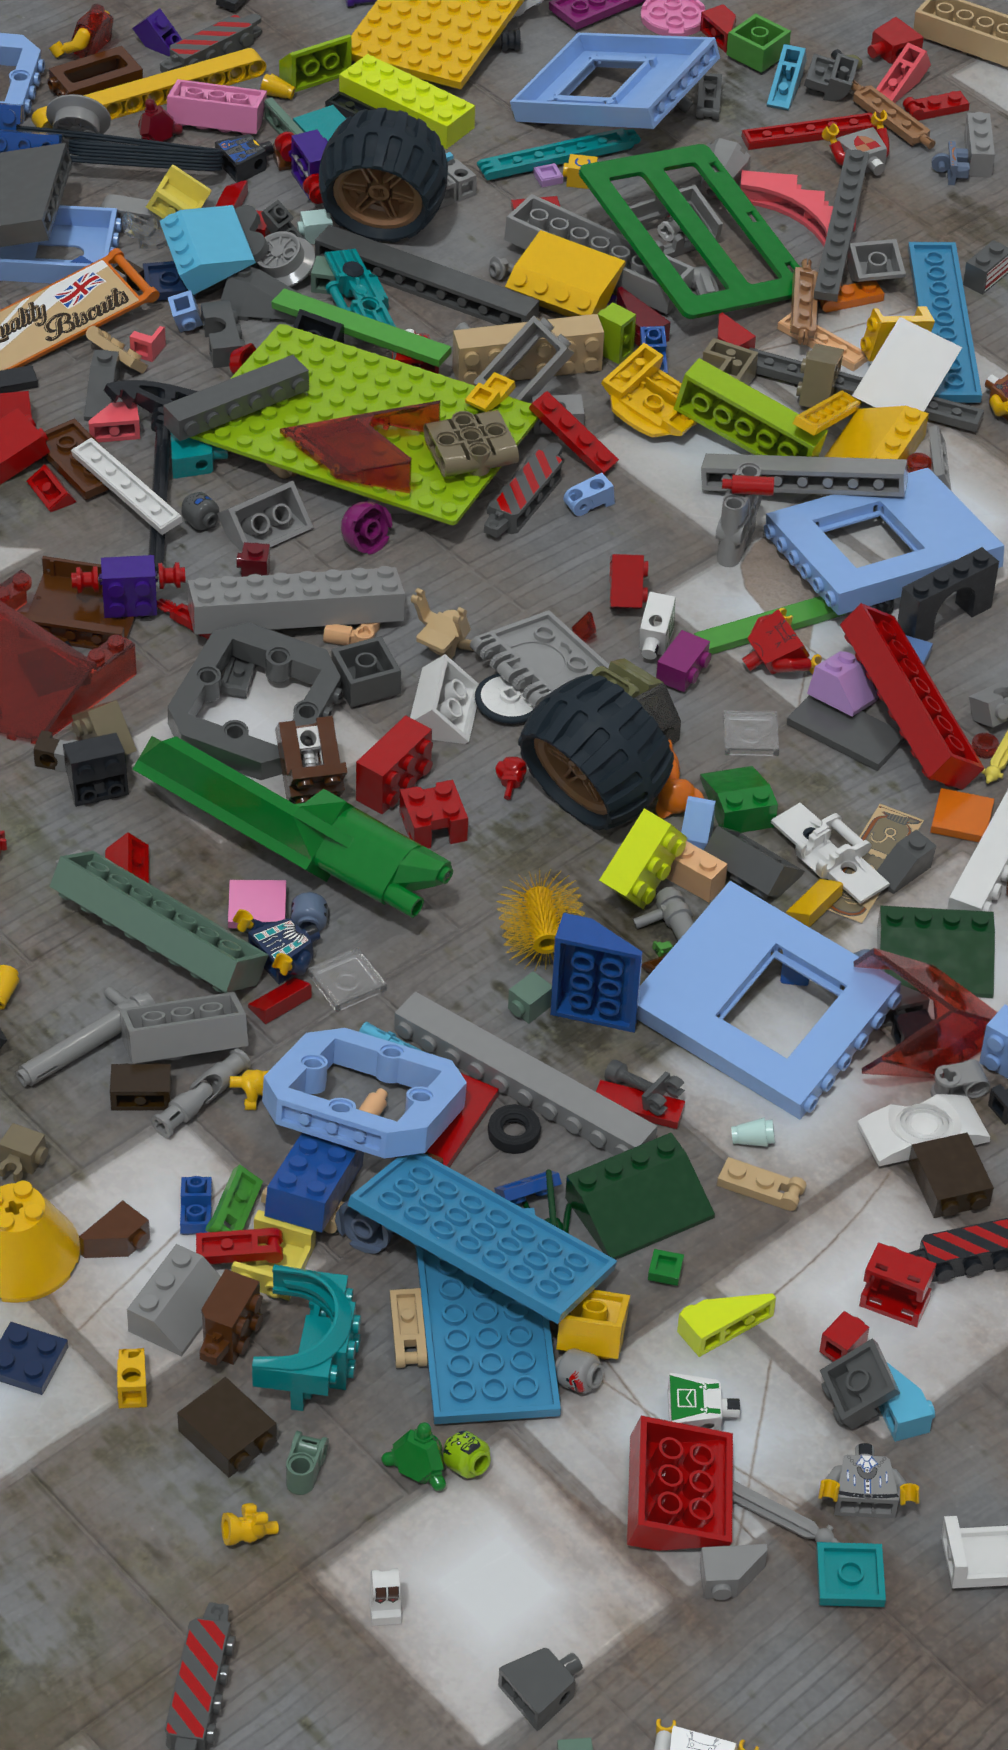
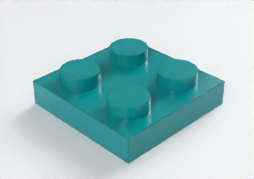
M817 1542L816 1561L819 1605L885 1607L886 1594L882 1544Z

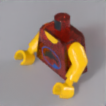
M94 4L78 20L72 40L63 45L58 41L49 49L56 58L63 53H74L81 58L96 54L111 41L114 18L108 11H105L102 5Z

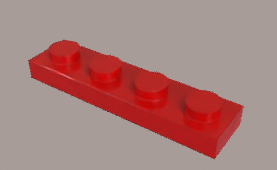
M548 391L544 392L528 408L597 475L607 473L618 462L619 459Z

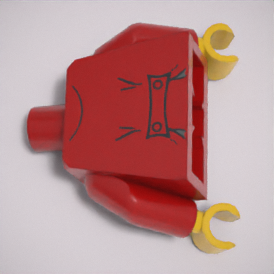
M780 608L772 614L761 616L757 619L747 638L754 651L743 657L742 660L750 672L764 663L771 674L795 671H810L813 674L815 666L821 663L822 657L816 654L811 660L808 658L810 657L808 651L791 628L793 616H786L787 610Z

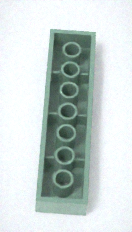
M95 851L60 856L49 886L58 891L60 897L78 903L83 911L96 914L102 918V922L117 927L124 931V935L128 938L139 940L146 944L148 950L166 956L171 964L184 967L190 971L193 977L212 984L213 989L218 992L228 993L258 984L268 958L267 953Z

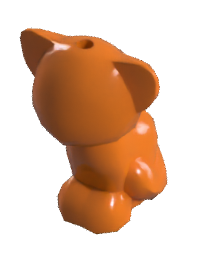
M671 740L668 741L670 749L674 754L673 768L665 786L657 796L656 813L662 819L672 814L685 812L688 796L704 799L700 790L694 788L690 781L679 779V760L674 752Z

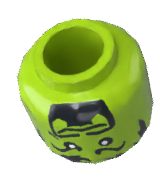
M460 1431L446 1441L443 1461L448 1468L467 1479L474 1478L483 1474L489 1467L491 1461L490 1448L485 1441L473 1433Z

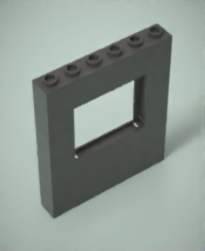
M66 143L0 153V247L49 240L72 166V160Z

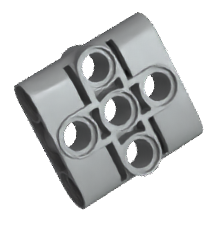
M744 462L738 467L735 475L761 476V468L756 463ZM727 489L723 498L721 518L715 538L719 540L717 561L720 565L734 567L739 564L755 531L756 515L761 504L762 495L731 494V489Z

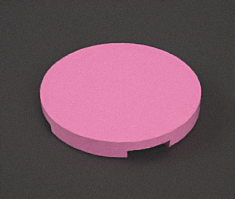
M646 0L641 9V21L647 29L662 36H689L700 31L701 12L705 11V6L699 0Z

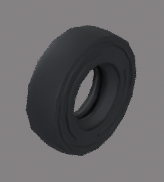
M512 1104L496 1109L490 1116L487 1130L491 1143L497 1149L506 1153L518 1154L531 1150L538 1143L541 1125L539 1117L533 1110L526 1106ZM516 1122L524 1125L526 1130L522 1135L512 1136L506 1134L503 1127L507 1123Z

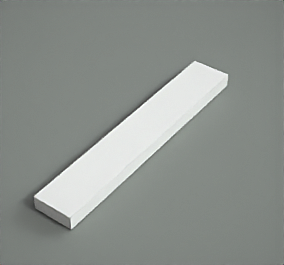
M93 438L86 440L71 450L72 456L161 535L183 522L182 516Z

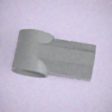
M709 266L694 267L691 289H696L697 295L719 291L717 277Z

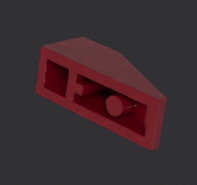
M619 287L617 290V305L636 314L634 343L640 347V327L665 326L666 342H668L671 322L623 287Z

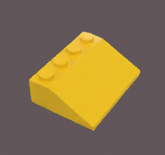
M540 230L515 264L505 288L539 300L540 307L567 317L598 314L602 309L606 308L626 261Z
M906 405L857 409L824 457L907 459L908 463L926 436L929 413Z

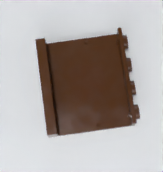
M43 556V576L28 613L20 612L18 617L19 638L55 644L69 641L71 646L122 654L136 617L104 618L103 586L100 585V582H98V593H95L93 588H84L82 593L79 594L77 588L72 589L71 573H76V567H80L83 572H91L93 566H97L99 577V574H102L101 564Z

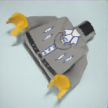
M861 1443L855 1447V1455H845L843 1464L835 1466L828 1476L821 1481L818 1499H822V1497L832 1498L833 1502H836L834 1515L896 1518L899 1499L900 1505H905L908 1501L919 1504V1486L907 1483L897 1469L892 1468L889 1458L886 1456H874L873 1445Z

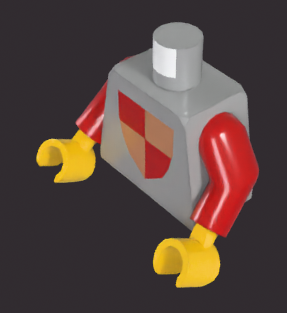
M882 110L880 113L881 119L876 116V111L871 117V123L877 126L876 130L874 127L838 138H836V135L839 133V128L836 124H832L829 128L826 127L823 130L822 137L824 140L830 141L831 145L829 146L838 165L843 166L846 149L869 152L866 173L872 171L877 176L885 171L886 158L889 156L890 145L887 128H884L883 125L887 119L885 110Z

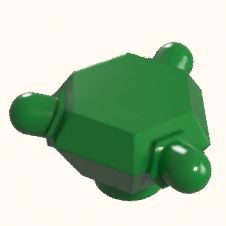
M426 1422L420 1423L415 1430L410 1429L393 1444L392 1451L384 1453L381 1457L383 1465L395 1466L398 1468L399 1473L423 1484L428 1482L436 1491H442L446 1487V1481L442 1476V1470L444 1469L441 1452L442 1445L440 1440L432 1434L431 1426Z

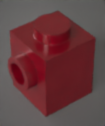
M244 542L242 553L237 554V568H241V577H247L252 574L269 575L270 544Z

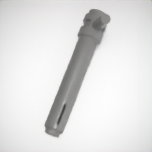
M666 887L656 895V906L658 909L634 918L633 923L636 929L664 919L666 925L672 928L679 941L694 923L691 918L692 912L679 890H676L674 887Z
M108 987L104 995L116 1004L113 1011L19 1066V1070L16 1071L19 1082L24 1087L27 1085L33 1086L120 1034L122 1031L119 1009L156 1004L151 995L147 992L142 994L136 993L127 999L113 987Z

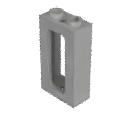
M533 315L476 378L474 383L476 385L478 383L484 385L494 372L506 377L538 340L545 338L556 349V354L515 398L530 403L532 396H536L574 354L569 348L571 342L562 334L557 336L552 331L554 326L546 318L543 317L540 320Z

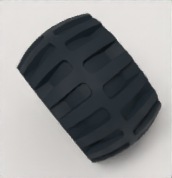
M387 108L361 110L353 117L349 116L338 126L323 151L319 168V188L325 210L332 215L334 222L340 227L343 226L350 232L377 242L380 240L399 242L407 237L410 239L432 221L442 204L446 193L448 177L446 153L437 133L427 127L423 120L416 119L401 110L393 111L387 110Z
M586 674L561 685L536 706L520 734L518 745L521 748V757L526 762L529 772L542 786L546 794L559 804V807L584 825L587 824L595 830H608L633 819L654 801L670 776L673 768L674 754L670 749V743L666 735L659 728V724L648 714L639 701L631 697L618 684L608 681L607 678L600 675Z

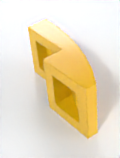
M494 372L484 385L478 383L466 397L465 403L484 412L490 411L511 394L516 388L515 381Z

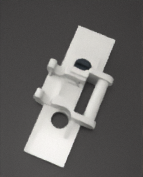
M798 803L771 820V823L796 845V856L822 879L842 882L843 889L859 904L889 887L890 883L862 858L869 852L872 844L867 840L863 841L841 821L842 817L837 813L821 821L804 805ZM835 829L852 846L844 844L837 848L829 840L831 830ZM844 867H851L856 872L853 874L844 873L841 869Z

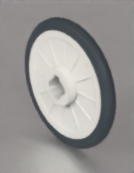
M499 674L484 679L475 691V702L479 710L488 718L506 724L527 722L535 709L523 697L522 692L524 689H521V691L515 690L512 684H509Z

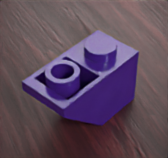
M160 8L132 28L145 47L170 57V45L182 40Z

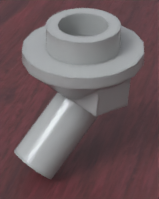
M492 257L488 269L491 276L496 280H502L506 272H512L515 265L508 262L506 258Z

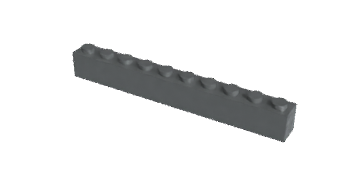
M328 225L315 239L316 256H324L325 252L356 249L366 269L376 275L380 283L487 322L504 325L528 322L533 315L539 318V300L341 228Z

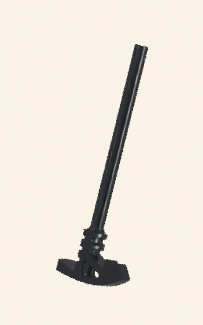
M123 380L107 383L104 392L114 403L117 402L118 398H121L129 408L135 403L152 414L151 429L156 432L152 491L167 503L171 432L164 425L163 405L198 391L146 380ZM150 525L149 555H154L155 571L158 574V563L164 564L165 534L161 535Z

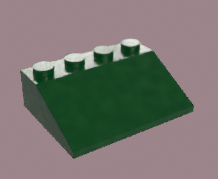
M880 905L877 924V952L884 962V972L901 981V985L925 995L993 998L995 957L994 912Z
M672 1133L567 1175L565 1199L572 1205V1209L602 1252L615 1260L715 1218L713 1208L687 1153Z

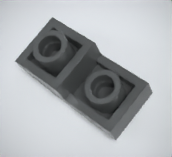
M279 200L261 212L271 234L287 231L305 239L291 223L294 217Z

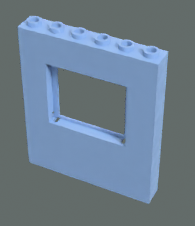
M578 32L510 101L515 121L654 129L720 59L715 37ZM596 67L637 69L611 97L569 96Z
M928 467L908 473V483L904 497L829 495L766 513V524L764 525L766 538L775 544L778 551L783 553L789 560V563L800 572L802 578L809 582L814 591L825 600L827 606L831 607L837 615L854 611L860 603L872 606L901 597L902 587L981 547L999 561L998 568L1003 567L1005 545ZM880 516L913 552L856 568L824 532Z
M729 881L640 985L637 1020L800 1120L806 1112L810 1113L813 1111L822 1092H827L831 1089L835 1082V1076L840 1070L845 1071L852 1061V1056L857 1049L861 1051L865 1047L870 1033L882 1026L890 1009L894 1010L899 1005L902 999L900 994L901 981L739 885ZM774 958L838 996L788 1058L783 1057L723 1020Z

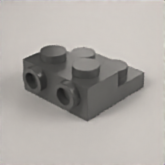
M873 1338L820 1370L825 1381L821 1383V1386L827 1397L833 1400L836 1406L832 1409L836 1419L841 1425L846 1424L852 1430L878 1415V1406L900 1394L883 1353Z

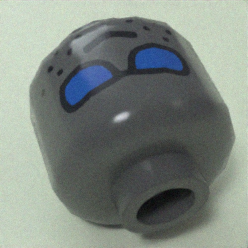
M196 492L185 497L182 502L181 514L191 526L197 530H205L217 523L219 506L207 494Z

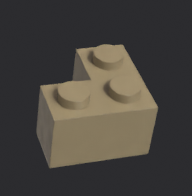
M713 338L703 352V360L749 386L756 376L758 352Z
M815 344L811 351H807L806 359L803 358L800 373H804L803 382L799 381L796 396L800 397L799 405L811 408L834 394L836 379L841 371L844 349Z
M117 700L102 703L72 715V728L76 736L80 737L81 740L117 733L125 751V756L137 751Z

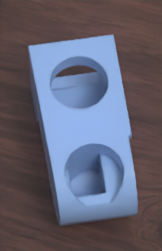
M600 473L568 489L563 500L576 516H582L588 513L590 509H594L602 504L605 507L614 505V486L603 473Z

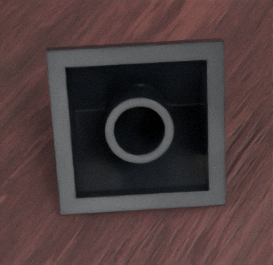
M299 309L293 325L294 328L344 344L343 324Z

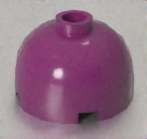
M365 501L352 505L345 512L341 521V533L349 547L361 553L374 554L380 551L389 540V536L386 535L388 527L392 528V518L386 507L374 502Z

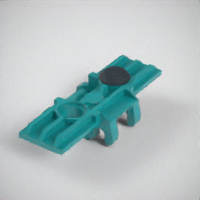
M347 249L325 252L324 256L336 278V281L329 282L325 289L332 296L336 306L396 327L388 312V296L378 277L366 269L357 250ZM342 294L346 297H355L356 300H352L350 307L347 306Z

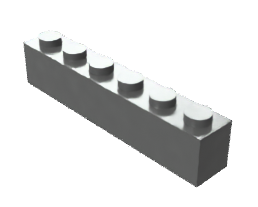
M290 355L163 405L164 425L179 441L185 440L308 391L309 370L294 355Z

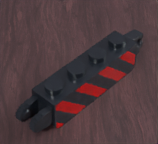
M1008 1218L924 1235L920 1242V1248L909 1252V1254L924 1257L936 1263L935 1274L931 1282H944L955 1277L972 1276L993 1269H1005L1008 1267Z

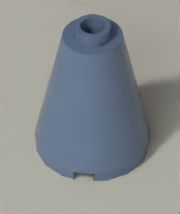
M348 1201L340 1206L336 1212L335 1223L341 1236L346 1234L352 1240L349 1244L353 1248L364 1253L375 1254L388 1246L394 1234L393 1231L387 1230L383 1225L347 1206Z

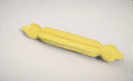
M1008 730L993 755L990 766L981 772L985 775L987 784L997 781L999 778L1003 779L1004 774L1001 773V770L1005 769L1008 763Z

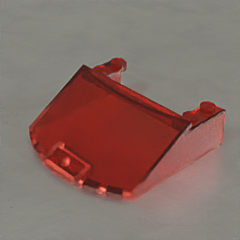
M20 570L0 584V733L6 734L9 740L16 741L17 737L31 739V744H36L42 730L52 732V736H54L73 722L72 715L92 708L134 677L137 673L134 642L120 635H111L107 642L98 648L90 650L89 654L84 656L17 612L18 609L27 603L26 591L32 586L30 575Z

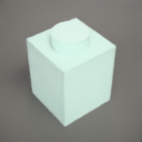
M325 209L301 211L300 221L297 222V230L310 244H315V239L328 225L333 226L330 213H327Z

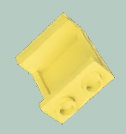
M171 165L146 205V208L164 219L167 215L179 210L201 208L210 195L211 189L175 165Z
M258 1210L254 1217V1229L278 1228L282 1231L283 1242L280 1246L283 1248V1260L279 1263H269L266 1260L234 1261L231 1271L260 1281L261 1293H265L272 1298L290 1301L292 1296L273 1294V1266L276 1264L305 1269L316 1245V1231L264 1216V1211Z

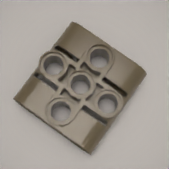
M498 410L478 414L459 411L453 414L452 419L425 423L423 426L426 444L443 477L464 473L484 476L489 473L490 468L519 462L517 445Z

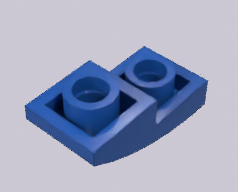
M665 326L640 327V346L645 343L664 355L660 370L668 374Z
M181 1177L180 1234L206 1233L205 1228L211 1220L212 1177Z

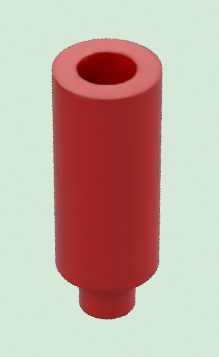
M732 475V479L722 478V489H731V494L773 496L774 477Z

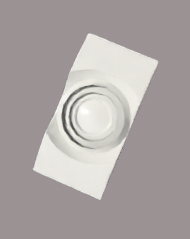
M936 1094L926 1101L912 1106L890 1104L858 1120L857 1124L878 1166L909 1160L912 1144L968 1132L973 1145L990 1142V1135L968 1096L956 1094Z

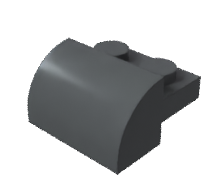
M814 53L804 86L815 91L824 92L823 100H840L851 89L859 60L837 53L835 60Z

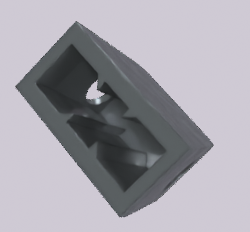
M542 1648L500 1667L498 1686L535 1730L538 1731L572 1700L575 1695L576 1683L573 1675L581 1671L583 1667L581 1661L574 1653H570L561 1660H558L550 1649Z

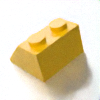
M593 1290L559 1323L556 1349L568 1351L575 1348L594 1354L601 1359H618L624 1338L630 1295Z

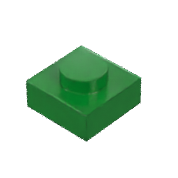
M654 1249L648 1272V1280L678 1286L684 1254Z

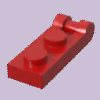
M961 91L931 95L920 99L908 97L903 101L905 110L918 121L969 111L970 104Z
M278 1228L196 1233V1253L202 1255L210 1264L263 1260L269 1263H279L283 1260V1248L280 1246L283 1242V1233Z

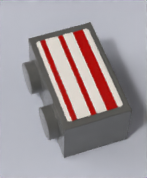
M992 240L966 262L963 285L983 295L1008 274V247Z

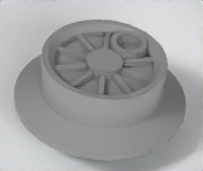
M69 94L59 96L48 104L46 110L47 119L53 126V129L104 134L111 124V116L108 110L98 101L82 95ZM64 137L63 143L68 145L69 140L82 138Z
M287 231L275 232L265 237L269 245L268 251L261 260L252 265L253 268L262 270L289 287L298 284L309 275L313 268L316 254L313 246L307 240Z

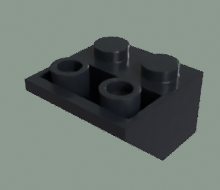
M117 733L63 744L65 768L75 807L129 795L125 751Z

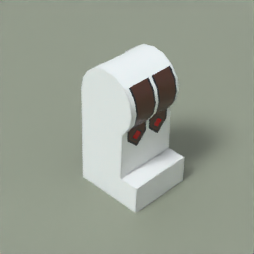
M398 1568L391 1569L390 1571L371 1570L369 1604L372 1626L401 1624V1595Z

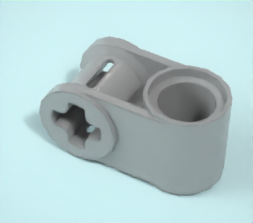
M974 1059L967 1060L961 1063L939 1066L935 1071L934 1077L936 1082L932 1085L930 1094L931 1097L936 1094H948L949 1090V1094L976 1099L989 1091L990 1083L980 1063Z

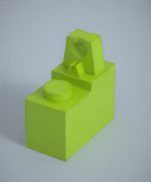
M612 302L598 313L604 330L603 357L620 364L634 351L636 314Z

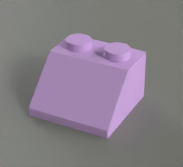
M842 651L815 666L807 692L808 695L852 717L875 703L879 697L873 682L866 676L867 671L864 665L853 654Z

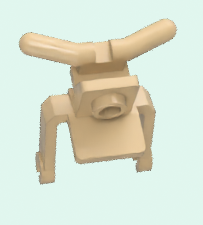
M417 588L415 591L417 596L413 594L411 602L414 603L419 620L425 624V627L416 636V641L429 647L432 652L443 656L446 654L450 659L455 656L456 647L474 651L470 648L472 640L465 639L471 630L466 616L467 610L459 607L457 611L446 610L443 613L438 612L436 614L429 608L425 591Z

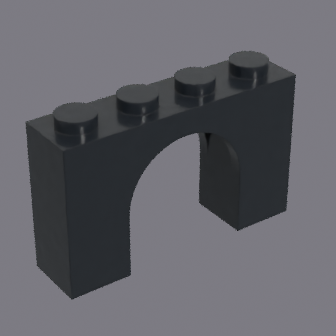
M981 547L902 587L898 623L905 635L923 641L932 639L937 612L943 602L955 591H957L955 604L969 616L974 617L990 609L993 602L999 561Z

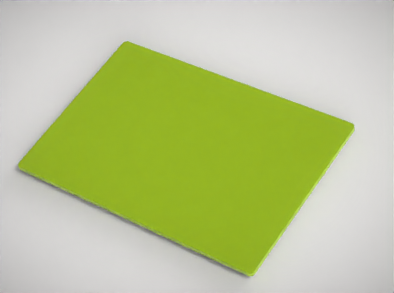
M284 324L277 325L230 379L294 355L309 370V390L190 437L449 525H456L501 468H490L489 473L484 476L464 473L443 477L425 441L423 432L425 423L452 419L453 414L459 411H467L472 414L484 413V411L465 403L466 397L475 388L474 385ZM508 396L490 411L498 410L518 446L539 418L528 409L532 403Z

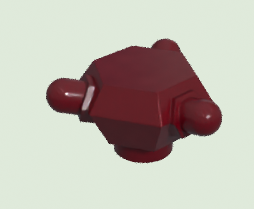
M149 98L145 101V112L142 113L138 123L139 133L142 136L141 139L166 142L171 139L173 134L179 135L183 132L182 126L175 124L174 118L160 105L157 106L153 99Z

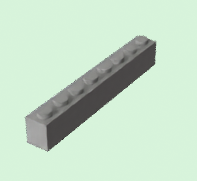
M706 453L701 466L702 490L727 491V489H722V478L732 479V475H735L738 467L744 462L758 464L761 468V476L774 477V493L904 497L908 483L907 459Z

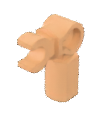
M380 623L360 624L356 630H353L351 626L339 624L326 625L323 641L345 646L371 639L379 631Z

